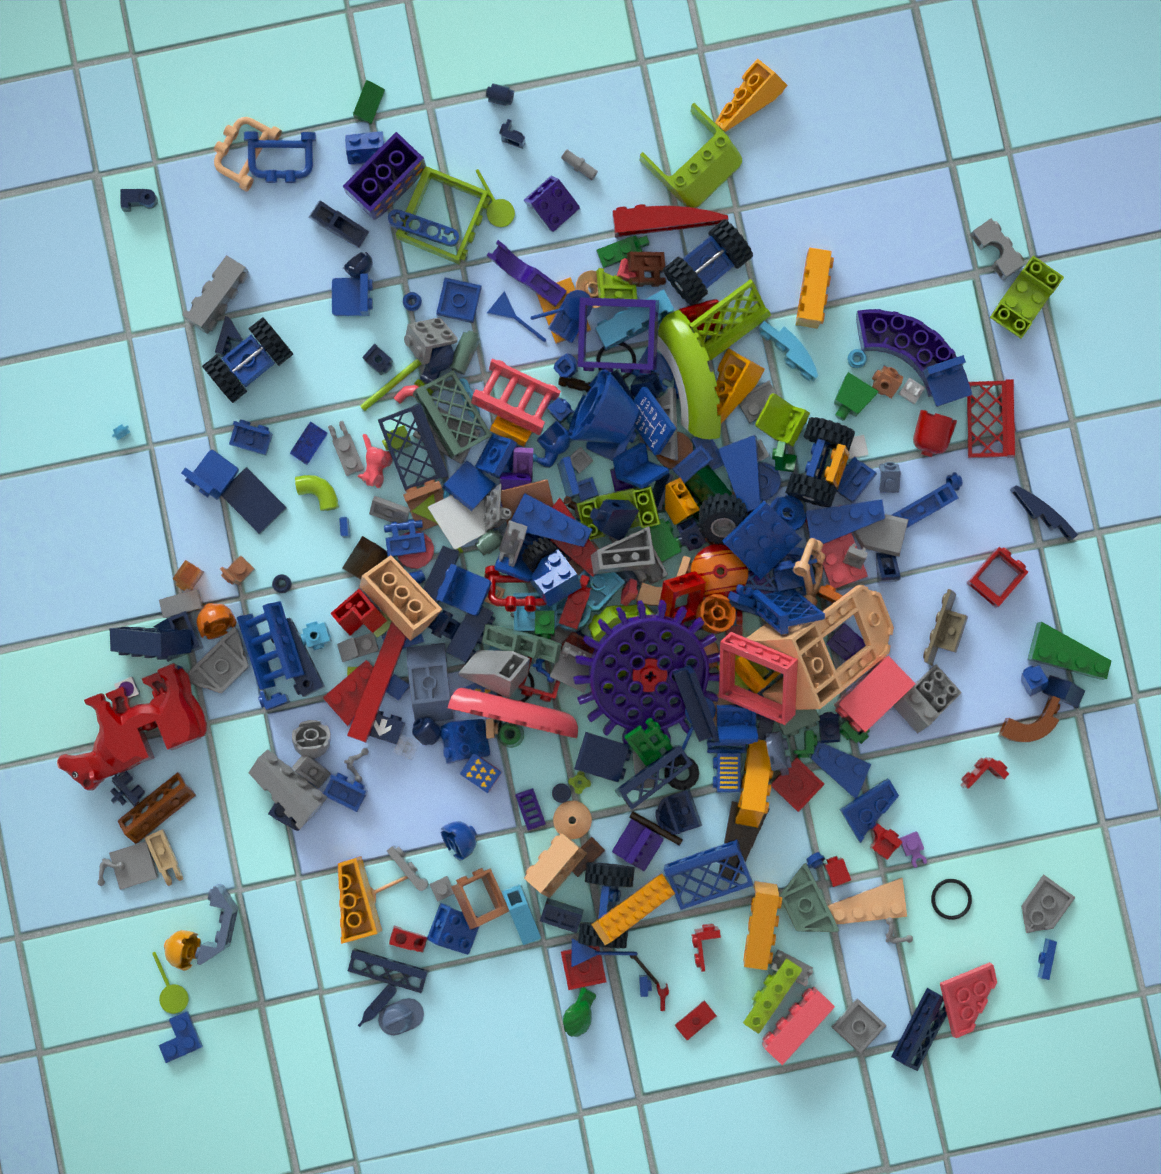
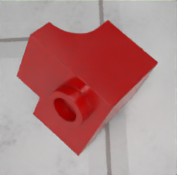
M876 823L871 829L874 832L875 839L870 848L888 860L903 841L898 838L899 835L892 829L886 830Z

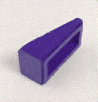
M534 788L515 794L527 830L546 825ZM532 795L533 799L522 802L521 798ZM534 802L535 806L524 809L525 805ZM537 810V814L527 817L526 813ZM540 818V821L532 824L529 823L531 819Z

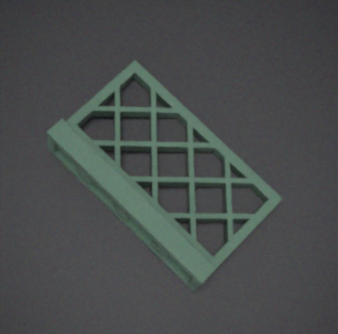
M454 370L424 386H420L413 392V396L418 403H421L426 418L451 459L492 436L474 404H471L472 400ZM453 378L455 382L454 389L443 386L445 379ZM430 387L439 388L438 398L430 396L427 389ZM442 390L453 393L451 402L440 399ZM455 393L463 395L465 399L464 405L453 403ZM439 402L450 405L447 414L439 412ZM452 406L462 409L460 418L450 415ZM465 410L473 412V422L463 419ZM449 419L459 421L457 431L449 429L447 425ZM461 423L472 425L470 435L459 432ZM474 427L482 428L486 435L482 437L473 436ZM458 435L469 438L466 446L460 447L457 442Z

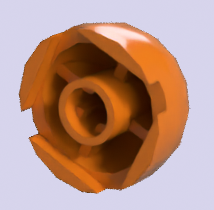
M713 594L706 597L698 605L696 619L699 617L703 619L704 625L701 628L710 634H719L727 631L734 624L736 610L734 606H731L730 600L727 597Z
M217 603L205 605L199 612L196 620L201 637L206 636L207 639H215L228 633L226 630L230 627H235L237 623L231 609L224 604Z

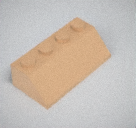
M391 555L362 575L359 587L410 641L422 633L442 611V608Z

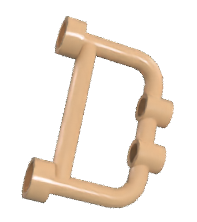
M241 117L236 120L233 126L227 125L225 127L223 135L226 138L224 142L218 141L216 143L214 151L217 154L214 158V166L219 173L239 183V188L247 192L254 181L252 177L247 175L250 171L248 159L239 174L221 164L223 157L229 152L232 141L237 138L239 129L244 124L263 132L259 140H279L282 130L276 126L269 128L250 117ZM255 148L256 159L262 148Z
M810 538L806 544L801 561L795 563L793 572L803 577L807 593L804 597L816 606L818 601L815 596L822 579L825 554L821 552L823 543L815 538ZM811 555H813L812 559H817V563L812 564L815 566L814 577L816 584H812L810 565L808 564Z

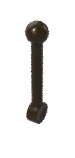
M629 955L631 959H634L639 964V966L645 971V973L651 978V980L655 984L659 983L658 980L645 967V965L639 960L637 955Z

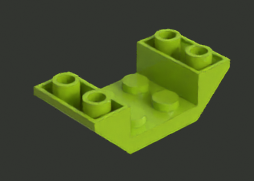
M1032 256L989 318L1022 339L1032 325V321L1048 298L1057 289L1064 276L1035 256Z
M651 486L646 488L634 487L607 493L577 503L581 523L593 529L589 537L590 540L606 535L593 524V520L590 517L592 509H599L604 500H629L639 510L630 528L639 526L646 528L660 524Z
M637 604L607 606L588 625L593 639L599 642L606 634L598 624L599 619L605 621L612 629L614 625L621 623L616 608L621 607L626 614V618L629 619L639 615ZM644 604L646 608V615H656V613H654L646 604ZM664 632L661 638L666 639V637H670L671 632Z

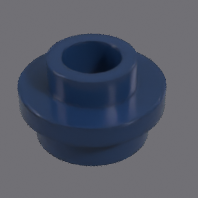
M280 574L273 579L272 586L276 592L286 593L291 589L292 582L287 575ZM283 580L286 584L281 588L279 582Z

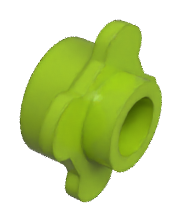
M578 771L575 777H571L568 780L569 785L574 787L577 794H581L586 787L591 786V781L587 780L585 773L582 771Z

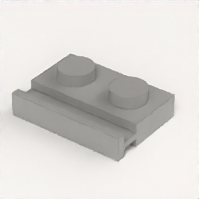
M770 380L753 389L739 404L749 424L758 419L769 396L772 393L777 394Z

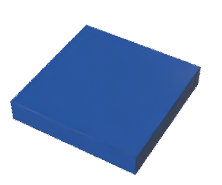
M444 278L436 315L474 323L482 286Z
M568 456L562 458L557 466L565 495L573 500L580 491L571 458Z
M466 461L442 488L472 512L486 495L492 491L496 484L469 461Z

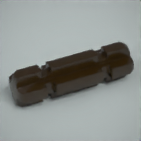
M559 377L558 385L568 386V388L579 391L585 390L586 393L592 388L589 386L591 382L585 383L584 380L572 377Z

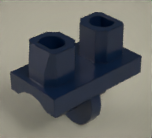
M128 771L119 776L115 775L112 777L113 784L120 792L115 788L110 791L114 795L111 802L114 804L119 801L123 806L127 803L123 798L125 796L135 807L139 804V800L145 794V791L139 784L130 791L127 785L133 781V777Z

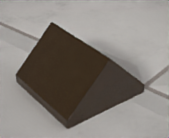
M362 536L342 569L361 580L362 575L388 557L387 551Z

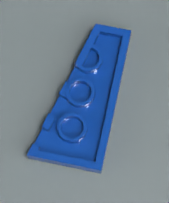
M526 493L523 495L511 519L513 522L527 526L526 533L585 547L593 531L592 528Z
M882 499L806 511L809 537L825 544L884 520L885 513Z

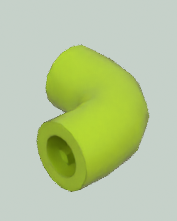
M316 475L295 477L298 495H315L319 501L320 511L339 508L335 490L327 480Z

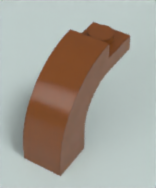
M1049 696L1040 717L1031 724H1022L1011 718H1005L998 736L1013 742H1032L1047 736L1059 722V719L1053 717V714L1056 715L1060 709V698Z

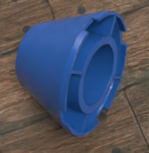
M604 369L591 381L589 386L592 388L587 395H582L574 411L568 432L572 434V436H569L572 440L620 444L628 436L636 421L639 410L638 406L614 376Z

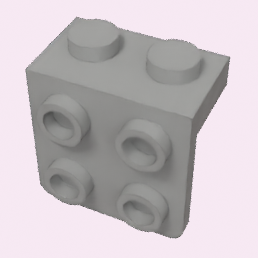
M441 318L410 323L407 325L406 335L404 336L405 345L409 347L422 365L430 362L432 348L455 344L458 340Z

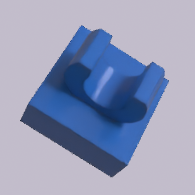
M739 584L736 588L737 593L730 591L728 599L753 608L755 600L749 598L753 593L752 588L747 587L743 593L745 586Z

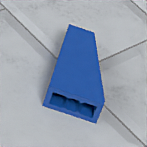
M756 435L718 449L736 498H740L742 503H745L748 515L762 503Z

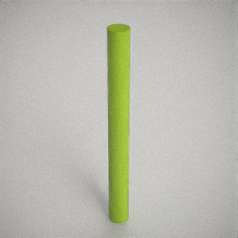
M418 359L414 360L361 404L360 407L364 412L417 369L421 362Z

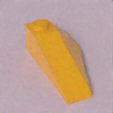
M758 58L744 73L742 84L733 91V99L731 102L726 103L715 121L725 132L773 102L788 86L772 69Z
M729 348L719 363L717 386L714 387L720 400V404H717V415L721 416V424L753 390L765 368Z

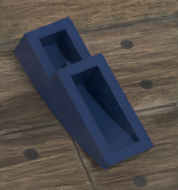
M321 200L317 202L308 217L360 248L369 233L368 230Z

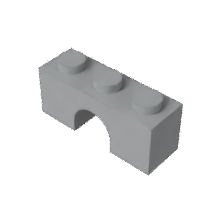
M990 218L973 230L970 237L980 250L986 246H995L999 250L1000 258L992 264V267L1003 281L1025 264L1023 262L1024 258L1018 251L1014 250L1010 238L1005 237L1001 232L1000 224Z

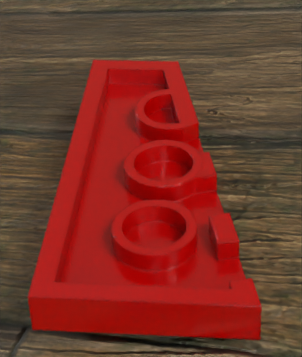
M561 498L552 506V508L575 519ZM550 539L592 577L596 575L593 574L591 555L597 551V548L590 539H588L585 547Z

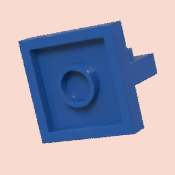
M492 434L475 467L499 479L502 472L511 473L514 461V448L519 447L516 445L517 442Z

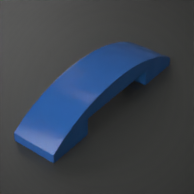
M948 482L893 513L891 516L908 519V528L959 499L951 483Z

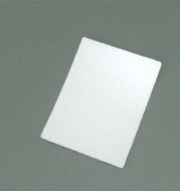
M452 495L428 506V509L453 549H457L486 533L485 525L483 524V518L486 514L485 498L472 512Z

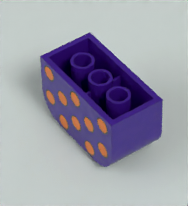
M395 132L343 185L344 191L375 220L381 217L418 180L423 169L426 167L424 157L400 134Z

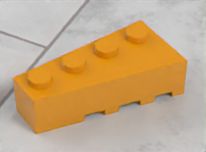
M811 247L807 251L795 323L797 326L818 329L819 325L824 322L825 313L823 309L828 299L826 288L829 287L831 276L828 274L829 268L832 269L834 257H831L832 251Z
M754 881L755 898L752 897L751 900L752 916L749 917L748 922L749 934L746 936L743 963L744 967L767 970L768 964H772L773 953L770 950L771 945L775 946L776 934H773L774 927H778L779 916L776 913L777 908L781 909L782 897H779L777 884Z

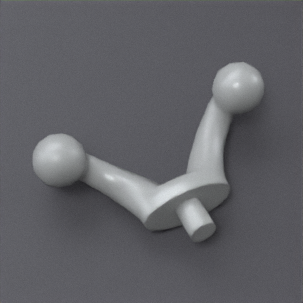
M363 748L361 753L349 756L348 760H344V763L347 764V769L355 775V781L359 783L362 781V777L353 766V763L369 753L367 748Z
M102 859L99 865L98 885L103 886L105 884L103 879L105 868L111 867L122 870L125 864L123 862L114 864L110 859Z
M891 917L886 919V923L889 925V931L886 934L887 939L885 940L887 943L895 944L905 941L910 943L913 941L911 935L895 938L893 936L894 921Z

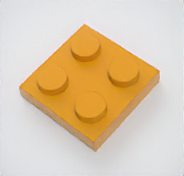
M838 444L837 448H833L830 457L832 459L830 467L827 466L824 474L826 481L837 487V490L850 455L846 446Z

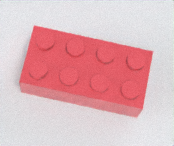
M814 986L811 989L807 988L801 995L803 997L799 1003L795 1002L788 1010L790 1013L785 1018L782 1016L775 1025L777 1027L773 1032L768 1031L762 1038L764 1049L781 1065L790 1058L835 1008Z

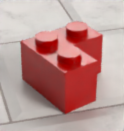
M360 588L330 613L350 636L363 624L374 633L387 621Z

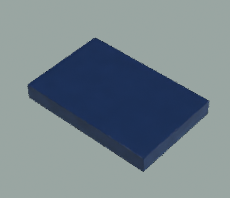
M247 467L231 481L221 495L258 534H261L287 509Z

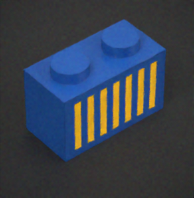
M716 753V757H713V769H716V776H713L712 779L713 788H716V792H741V753Z

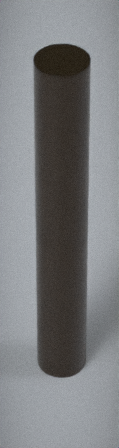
M631 812L629 818L679 846L682 843V838L671 834L665 829H661L659 825L636 812Z

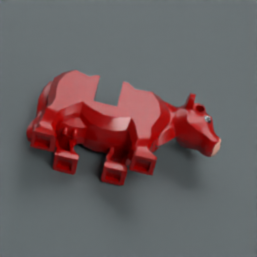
M172 663L158 669L157 673L142 678L143 683L153 689L152 695L154 698L150 703L137 704L130 707L125 687H120L105 693V695L99 693L85 699V704L91 706L96 711L97 721L100 726L93 750L90 753L79 755H61L57 759L58 768L67 772L87 791H93L106 778L130 770L143 762L155 758L145 735V730L150 731L158 727L167 750L172 751L204 737L207 732V722L203 710L192 694L189 675L182 668L178 669L177 664ZM106 697L112 701V706L110 702L106 701Z

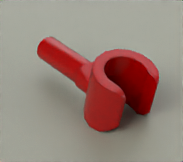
M658 983L656 987L660 996V1011H665V999L669 994V988L666 983V987L660 989Z

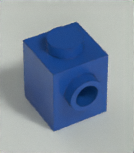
M1040 665L1027 667L1023 670L1021 682L1030 697L1048 687L1049 681Z

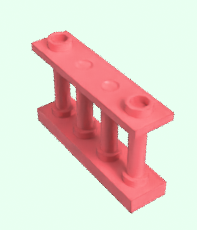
M492 359L489 370L493 372L483 391L475 390L472 395L471 404L540 436L545 425V421L541 418L551 399L555 401L560 397L561 390H558L554 385H548L507 366L501 360ZM499 375L510 379L501 398L496 399L490 396V392ZM518 383L527 387L518 407H513L507 401ZM535 391L544 395V398L535 415H530L524 410Z

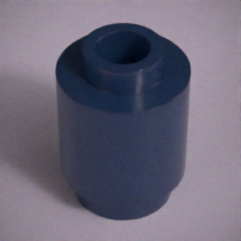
M492 83L491 87H487L486 98H489L488 102L503 106L512 104L514 90H511L510 87Z

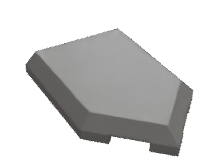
M885 514L884 520L852 533L862 548L865 547L868 550L900 557L908 519Z
M1044 874L1021 905L1026 933L1054 929L1075 899V896Z

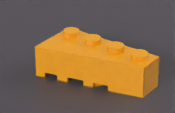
M758 739V742L748 744L744 766L746 773L743 775L741 784L743 791H741L738 802L740 810L736 816L735 824L758 828L763 815L768 813L769 802H766V797L770 796L771 785L768 782L769 778L772 779L773 771L770 767V757L766 741Z
M362 856L338 863L341 944L380 933L383 930Z

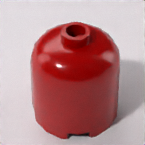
M920 410L913 435L914 446L922 451V455L932 457L933 454H943L949 446L957 420H952L953 418L937 413L933 415L928 413V411Z

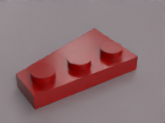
M365 660L323 697L347 726H349L356 714L374 668L368 660Z

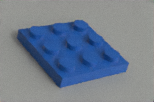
M764 500L722 541L755 575L762 579L803 539Z

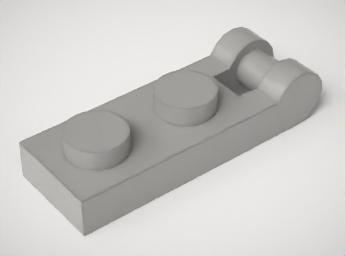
M393 845L387 850L388 854L419 891H423L428 887V880L419 877L416 873L418 871L417 867L411 861L409 863L404 858L406 854L399 846L396 848Z

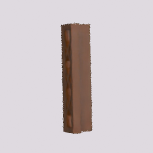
M177 772L122 816L118 823L124 835L137 844L194 798L196 794L185 783L181 774ZM179 781L180 784L176 786L174 789H171L173 784ZM163 794V797L159 801H156L157 797ZM148 806L147 811L141 813L142 809ZM133 818L132 823L126 827L125 823Z

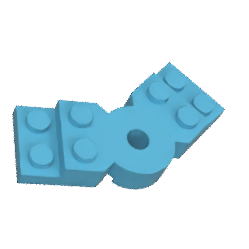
M583 570L578 576L579 581L582 575L588 576L590 580L587 587L591 588L577 630L559 624L568 596L550 607L547 604L536 606L535 611H555V630L560 627L565 631L576 632L583 629L589 623L591 612H600L626 582L615 572L596 574L592 577L587 571ZM538 592L513 593L516 599H525L527 596L542 598ZM517 606L516 611H514V630L535 633V611L527 612L524 606Z

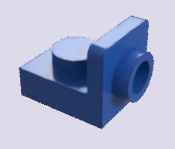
M262 690L260 691L261 696L258 697L261 707H265L266 710H271L290 702L288 695H282L281 692L272 695L269 700L266 691Z

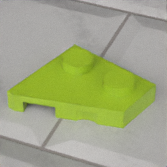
M602 268L596 270L599 298L637 299L636 285H630L628 281L626 282L616 275L612 276L604 272Z

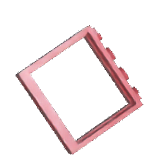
M730 632L720 641L719 697L786 725L795 716L798 659ZM735 654L784 674L782 705L735 685Z

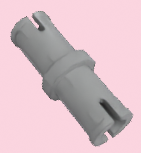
M568 149L561 156V159L574 167L576 172H581L590 180H593L598 173L596 169L585 162L584 158H579Z

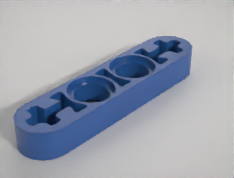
M394 209L388 214L389 224L393 228L448 247H453L459 242L458 232L451 227L399 209ZM399 214L400 219L404 221L405 217H408L406 227L403 226L404 223L402 221L394 223L392 216L396 217ZM412 220H417L420 223V227L412 230L409 227V223ZM431 226L438 229L437 235H428V228ZM441 229L444 230L443 233L445 235L449 236L450 233H453L454 238L456 239H452L451 242H448V239L445 236H442V239H439V237L441 236Z

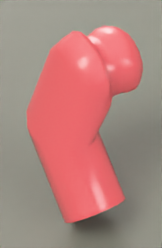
M404 386L394 396V399L401 404L408 396H413V392L419 386Z

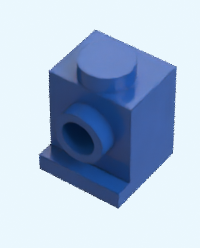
M559 397L547 407V411L560 424L574 413L571 405L565 399H560Z

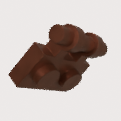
M664 252L627 253L629 272H636V277L629 278L630 285H636V287H643L644 285L659 287V285L666 284V278L660 277L659 273L663 272V268L666 267ZM644 272H651V277H645Z

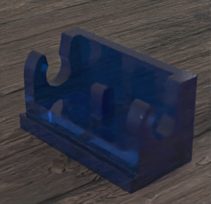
M310 421L289 454L308 465L328 432Z

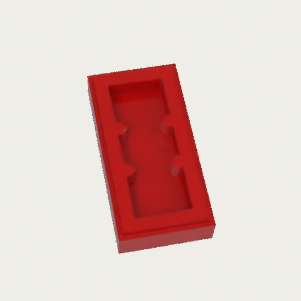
M704 1000L679 1020L675 1027L686 1040H689L717 1015Z

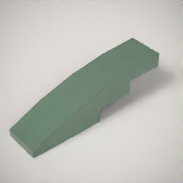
M485 624L482 643L504 651H514L531 658H541L552 663L559 661L562 646L561 643L543 637L491 624Z

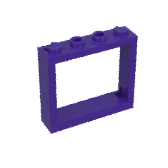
M580 297L578 367H583V371H594L595 368H602V370L605 369L609 372H613L614 368L621 369V373H632V369H640V373L651 374V370H656L659 300ZM587 306L650 308L648 364L587 362Z

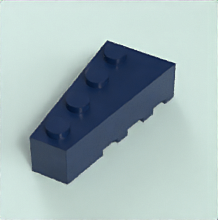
M128 626L109 628L110 651L118 652V655L131 654V657H141L144 655V658H156L157 656V660H166L171 655L191 653V629L177 631V629L171 628L160 629Z

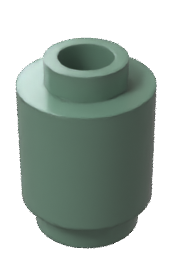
M491 529L478 538V542L475 545L483 556L487 553L489 555L500 547L503 536L498 530L494 531Z

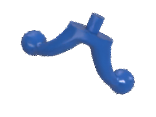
M541 658L536 659V663H533L536 671L545 675L549 683L554 682L555 679L551 678L550 674L542 668V663L545 660Z

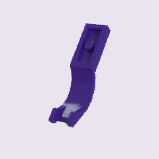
M498 240L496 242L497 248L492 254L489 252L487 257L508 275L525 284L556 307L567 291L537 268L523 262L506 245Z

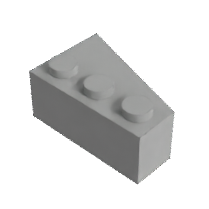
M648 526L595 551L591 555L593 574L649 569L655 564L650 527Z

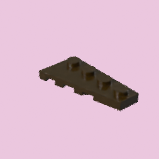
M731 801L724 844L738 839L740 850L746 862L767 814L763 815L758 828L735 824L740 808L738 807V802ZM738 855L729 857L727 863L737 868L740 863ZM721 864L719 865L718 874L720 873L723 865ZM725 867L721 875L732 880L735 871ZM739 872L737 873L734 881L738 880L740 876Z

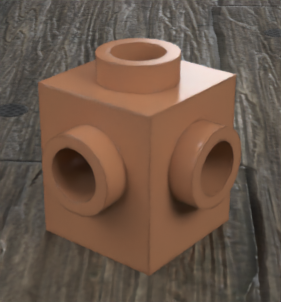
M884 365L881 370L877 369L874 373L872 387L879 391V394L886 395L892 399L902 384L903 376L898 374L894 368Z

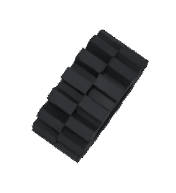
M544 537L543 540L539 538L538 542L533 541L532 545L529 544L527 546L528 549H525L522 554V560L529 570L534 573L541 559L558 549L549 538Z
M682 756L675 758L674 767L686 764ZM690 757L689 759L693 764L688 767V778L681 781L675 777L668 782L672 788L688 790L698 781L699 767ZM670 768L664 769L665 779L669 776Z

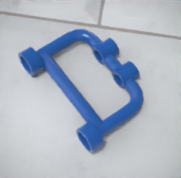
M243 132L244 141H248V166L254 176L266 178V183H277V178H285V183H296V179L305 178L311 173L313 168L312 142L316 141L315 132H301V140H259V132ZM255 148H305V168L302 171L258 170L256 167Z

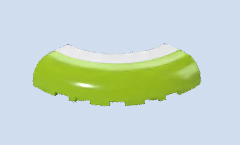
M676 310L664 317L659 325L657 349L668 362L676 381L681 406V425L695 437L718 439L721 432V416L717 415V404H720V400L714 389L717 386L714 371L710 372L707 362L710 359L705 347H701L698 333H693L689 325L691 324L690 321L680 310Z

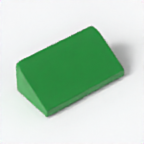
M366 80L353 112L354 118L372 124L385 89Z

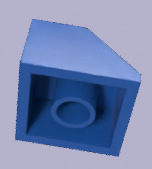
M559 549L541 559L530 580V583L548 607L582 588L577 573Z

